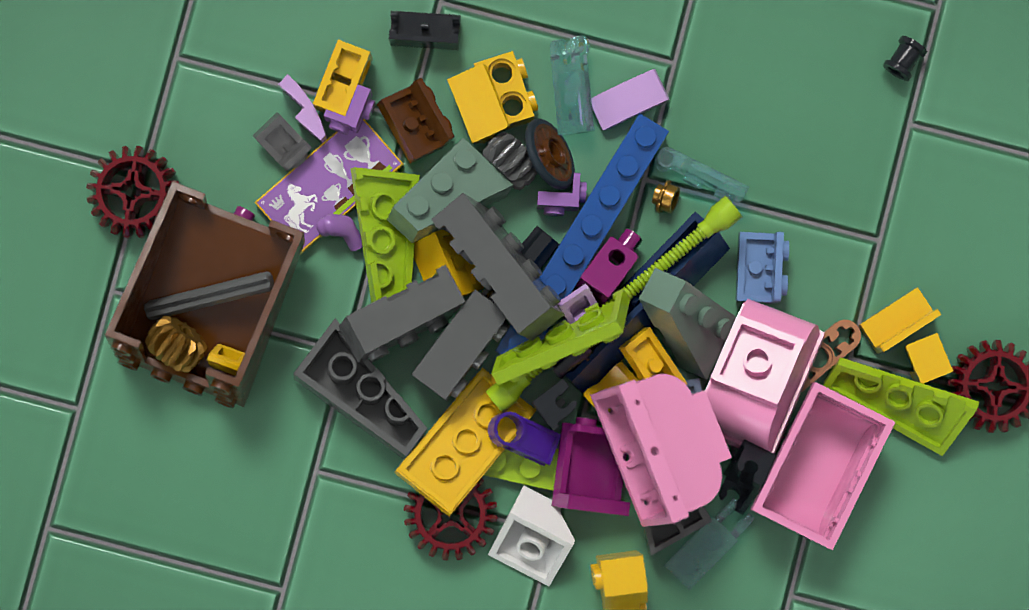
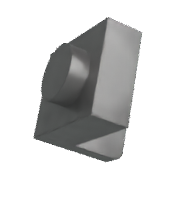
M278 112L252 135L286 171L291 167L297 168L307 159V152L311 149V146Z

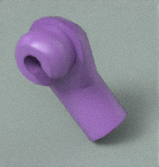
M328 214L325 218L318 220L317 230L320 235L324 237L329 235L343 237L350 251H356L363 247L361 234L350 217Z

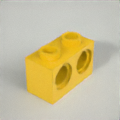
M339 39L337 40L313 101L317 111L325 113L327 109L343 116L346 115L358 84L363 86L373 58L370 51Z
M511 51L474 63V67L479 64L487 66L502 106L508 100H517L521 103L522 111L518 115L510 116L506 114L510 124L508 129L530 123L534 120L533 112L539 109L533 91L526 92L522 79L528 78L522 58L516 60L514 52ZM497 68H507L512 74L511 79L506 83L496 82L492 74Z

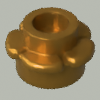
M667 180L664 185L658 184L654 191L652 203L656 205L658 213L663 211L672 213L678 203L680 187L671 185L672 181Z

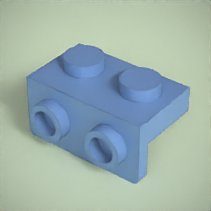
M776 232L775 234L738 233L735 302H746L748 298L758 303L777 304L781 302V296L787 295L788 276L782 275L783 261H788L789 241H784V232Z

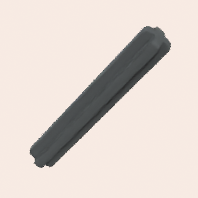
M266 271L150 300L144 305V310L149 320H156L163 316L181 314L270 292L275 282L272 274Z

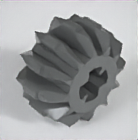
M501 132L496 137L494 136L482 151V155L513 184L512 188L516 190H522L526 185L528 186L538 174L530 160L527 148L512 134Z

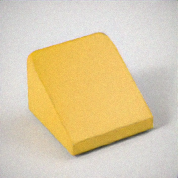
M217 344L208 355L207 361L211 367L236 376L245 353L222 344Z

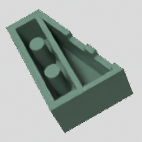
M462 138L392 207L387 220L411 243H414L439 230L431 219L462 193L487 206L495 201L498 202L506 198L513 184L468 141Z
M655 268L639 297V301L654 327L659 328L663 335L662 341L674 354L673 361L676 366L707 380L723 350L736 316L687 281Z

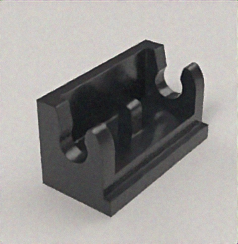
M391 11V29H389V42L391 46L459 50L461 15Z
M564 379L560 380L531 403L552 431L559 427L557 423L569 415L577 404L576 401H573L566 408H560L565 404V400L561 398L556 402V398L561 396L569 387Z
M744 439L723 473L726 477L719 491V499L723 501L728 494V490H735L739 495V499L735 503L734 511L743 515L762 488L776 455Z

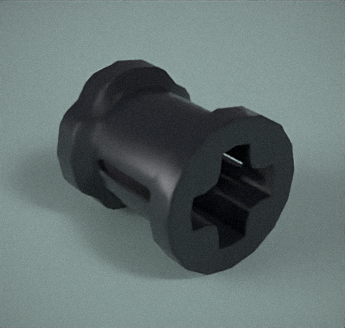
M902 35L898 40L900 43L899 47L891 59L884 62L883 67L895 77L909 81L912 77L911 70L919 58L926 55L927 50L916 40Z

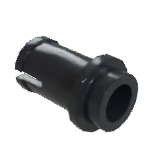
M590 346L581 355L572 356L571 354L559 359L552 366L554 373L560 379L564 378L568 372L583 360L589 361L590 355L594 353L593 349Z

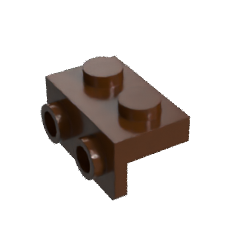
M422 78L415 80L409 87L381 99L376 104L410 164L444 148L454 138L450 121L446 116H443L435 102L433 91L430 87L426 86Z

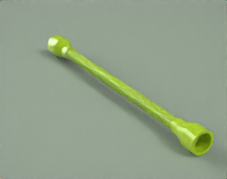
M726 196L716 202L710 208L704 220L697 225L696 231H692L693 234L690 233L689 236L685 237L686 239H682V242L678 243L679 245H675L676 248L672 247V251L669 250L668 254L665 253V256H661V259L657 260L658 262H654L655 265L652 264L651 268L648 267L647 271L644 270V274L641 273L640 276H637V279H633L634 282L631 281L630 285L627 284V288L623 287L629 298L632 299L633 296H636V293H640V290H643L655 268L662 271L668 270L667 267L670 268L671 264L674 265L675 262H678V258L681 259L682 256H685V253H689L688 250L691 251L692 247L695 248L699 241L702 242L706 237L709 239L713 234L729 229L743 218L734 204ZM612 296L613 299L610 298L609 302L606 301L605 304L607 305L614 301V297ZM541 368L533 370L517 382L507 381L500 385L495 383L486 390V393L504 413L518 401L523 390L531 384L532 378L534 379L535 375L538 376L539 372L542 373L543 371Z

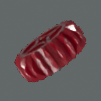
M123 146L121 158L112 150L109 152V157L112 160L111 163L108 164L103 159L98 161L99 165L104 169L101 173L96 170L90 172V175L98 179L97 184L87 183L86 188L96 192V195L87 197V202L89 204H99L93 208L91 214L94 217L104 214L99 222L101 227L105 228L112 223L110 232L114 235L119 234L123 228L124 237L131 239L135 229L139 238H145V227H148L151 231L172 181L180 184L176 180L168 181V179L176 174L174 168L163 170L168 163L165 157H161L155 162L157 152L152 149L144 157V149L141 146H136L132 156L129 147ZM132 166L131 170H128L124 181L110 184L112 178L120 170ZM143 166L152 169L156 174L160 190H154L145 186L144 175L142 174ZM135 184L138 189L146 194L140 193L139 197L135 196L136 199L132 200L131 197L122 191H127L129 187L132 189V185ZM107 194L122 199L123 210L125 211L124 219L119 218L112 211ZM158 201L149 214L135 219L136 215H139L140 208L144 203Z
M986 340L979 343L980 352L975 346H968L967 353L970 359L963 354H959L956 357L962 368L951 366L953 369L951 373L958 376L957 379H948L946 385L956 386V392L951 393L969 399L971 397L968 389L977 391L982 395L984 407H987L986 413L979 408L969 420L971 421L975 417L973 429L980 430L985 423L987 433H994L996 425H998L1001 432H1008V421L1013 427H1020L1021 420L1018 414L1025 419H1029V410L1026 408L1027 405L1029 406V361L1026 363L1022 362L1027 352L1020 350L1013 355L1015 344L1008 343L1003 350L1001 340H994L991 348ZM986 358H991L990 366L986 367V373L983 378L969 379L972 370L979 362ZM1001 361L1006 362L1013 368L1019 383L1007 379L1004 372L1005 366L1001 365ZM996 378L995 383H1000V386L1009 387V389L994 391L992 395L991 392L993 390H988V387L979 386V384L993 382ZM1018 394L1014 405L1003 414L997 415L998 407H1001L1005 395Z
M481 478L459 506L460 512L457 514L461 515L459 520L465 526L451 519L441 527H438V524L443 520L441 515L445 513L435 506L438 511V519L427 530L422 519V507L426 498L415 492L408 493L407 496L415 500L416 504L415 506H404V511L414 512V518L405 519L404 523L405 525L416 523L417 529L409 533V537L412 539L419 534L422 535L424 539L417 545L420 550L427 543H430L433 547L429 551V556L434 557L438 548L443 549V560L447 561L449 559V550H455L456 559L461 560L463 558L461 548L466 547L468 553L472 556L476 553L472 545L474 541L482 547L487 544L480 534L483 531L488 535H493L494 530L485 526L486 521L496 522L498 517L496 515H487V509L496 508L497 502H485L484 498L490 496L493 492L491 488L486 489L482 493L478 490V487L484 482L483 478ZM473 496H475L480 508V520L476 529L466 520L463 513L465 505ZM449 526L458 528L468 536L466 539L458 542H444L436 538L443 529Z

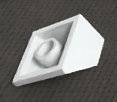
M523 486L488 555L549 587L571 550L575 539L558 507L551 506L552 500Z

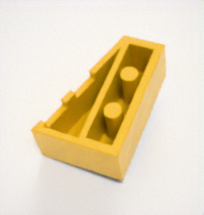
M637 550L597 555V564H590L593 585L596 587V590L600 589L603 610H647L648 588L643 555Z

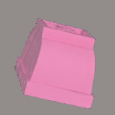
M748 298L746 302H743L705 389L726 444L739 448L745 439L776 454L824 340L825 332L820 331L818 325Z
M659 374L639 381L632 380L590 395L642 527L675 523L689 517L688 512L708 504L715 498L722 481L720 462L732 457L705 390L692 394L688 386L679 378L669 374ZM624 453L628 454V461L623 459Z
M813 382L750 510L833 550L895 421L817 382Z

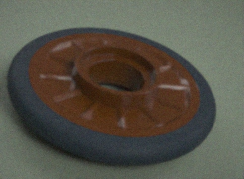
M544 119L532 120L526 128L525 142L534 168L551 187L560 190L568 188L573 182L575 169L572 154L565 139L550 122Z

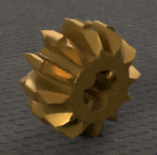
M163 316L149 330L148 336L145 339L149 352L154 354L157 360H161L166 366L169 365L176 371L190 372L193 367H196L207 349L203 336L197 334L196 330L189 327L186 322L183 323L176 317L171 318L170 316Z

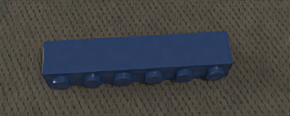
M694 212L619 290L623 287L627 288V284L630 285L631 281L634 282L633 279H637V276H640L641 273L644 274V270L647 271L648 267L651 268L652 264L655 265L654 262H658L657 260L661 259V256H665V253L668 254L669 250L672 251V247L676 248L675 245H679L678 243L682 242V239H686L685 237L689 236L690 233L693 234L692 231H696L697 225L704 218ZM717 232L709 239L706 237L702 242L699 241L695 248L692 247L691 251L688 250L689 253H685V256H682L681 259L678 258V262H675L674 265L671 264V267H667L668 270H664V272L695 286L730 248L720 232ZM640 290V293H636V296L630 299L623 333L611 342L604 343L601 341L592 345L591 348L594 353L590 355V360H583L564 376L582 394L588 388L599 383L616 364L625 358L619 349L621 345L643 328H654L639 301L643 290Z

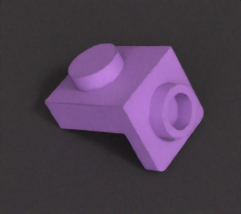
M359 84L357 85L345 116L326 109L324 118L327 122H330L329 128L348 135L349 130L358 133L363 119L369 120L375 107L376 101L371 99L373 96L371 89Z
M573 173L572 193L538 191L537 209L544 210V215L564 216V211L578 212L579 203L586 202L587 182H580L581 173Z

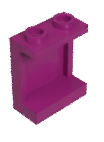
M576 417L575 424L562 422L551 506L629 516L631 502L621 501L623 477L604 429L596 427L597 420ZM626 453L623 454V459L625 461L627 456Z

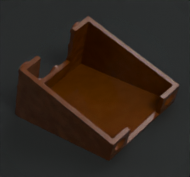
M172 181L105 333L114 356L119 359L118 363L134 371H137L139 367L152 371L150 376L164 383H170L171 379L184 384L182 388L192 394L202 396L203 392L216 396L215 401L223 406L234 408L235 405L244 407L305 244L304 232L271 220L269 227L212 206L207 203L206 194ZM266 271L272 274L275 284L270 292L170 316L171 318L176 317L183 323L186 322L189 327L195 329L197 334L203 336L204 342L207 345L203 358L190 372L176 371L171 366H166L161 360H157L156 356L149 352L145 339L148 336L149 330L160 319L149 320L147 318L144 305L148 301ZM217 344H222L245 353L236 376L209 365L207 361L208 355Z

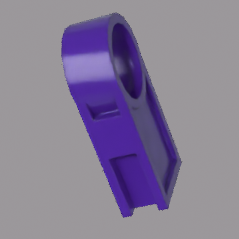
M514 412L497 414L488 425L489 438L498 447L507 449L542 466L551 464L561 434ZM503 417H509L513 420L517 428L516 437L510 443L503 441L498 435V423Z

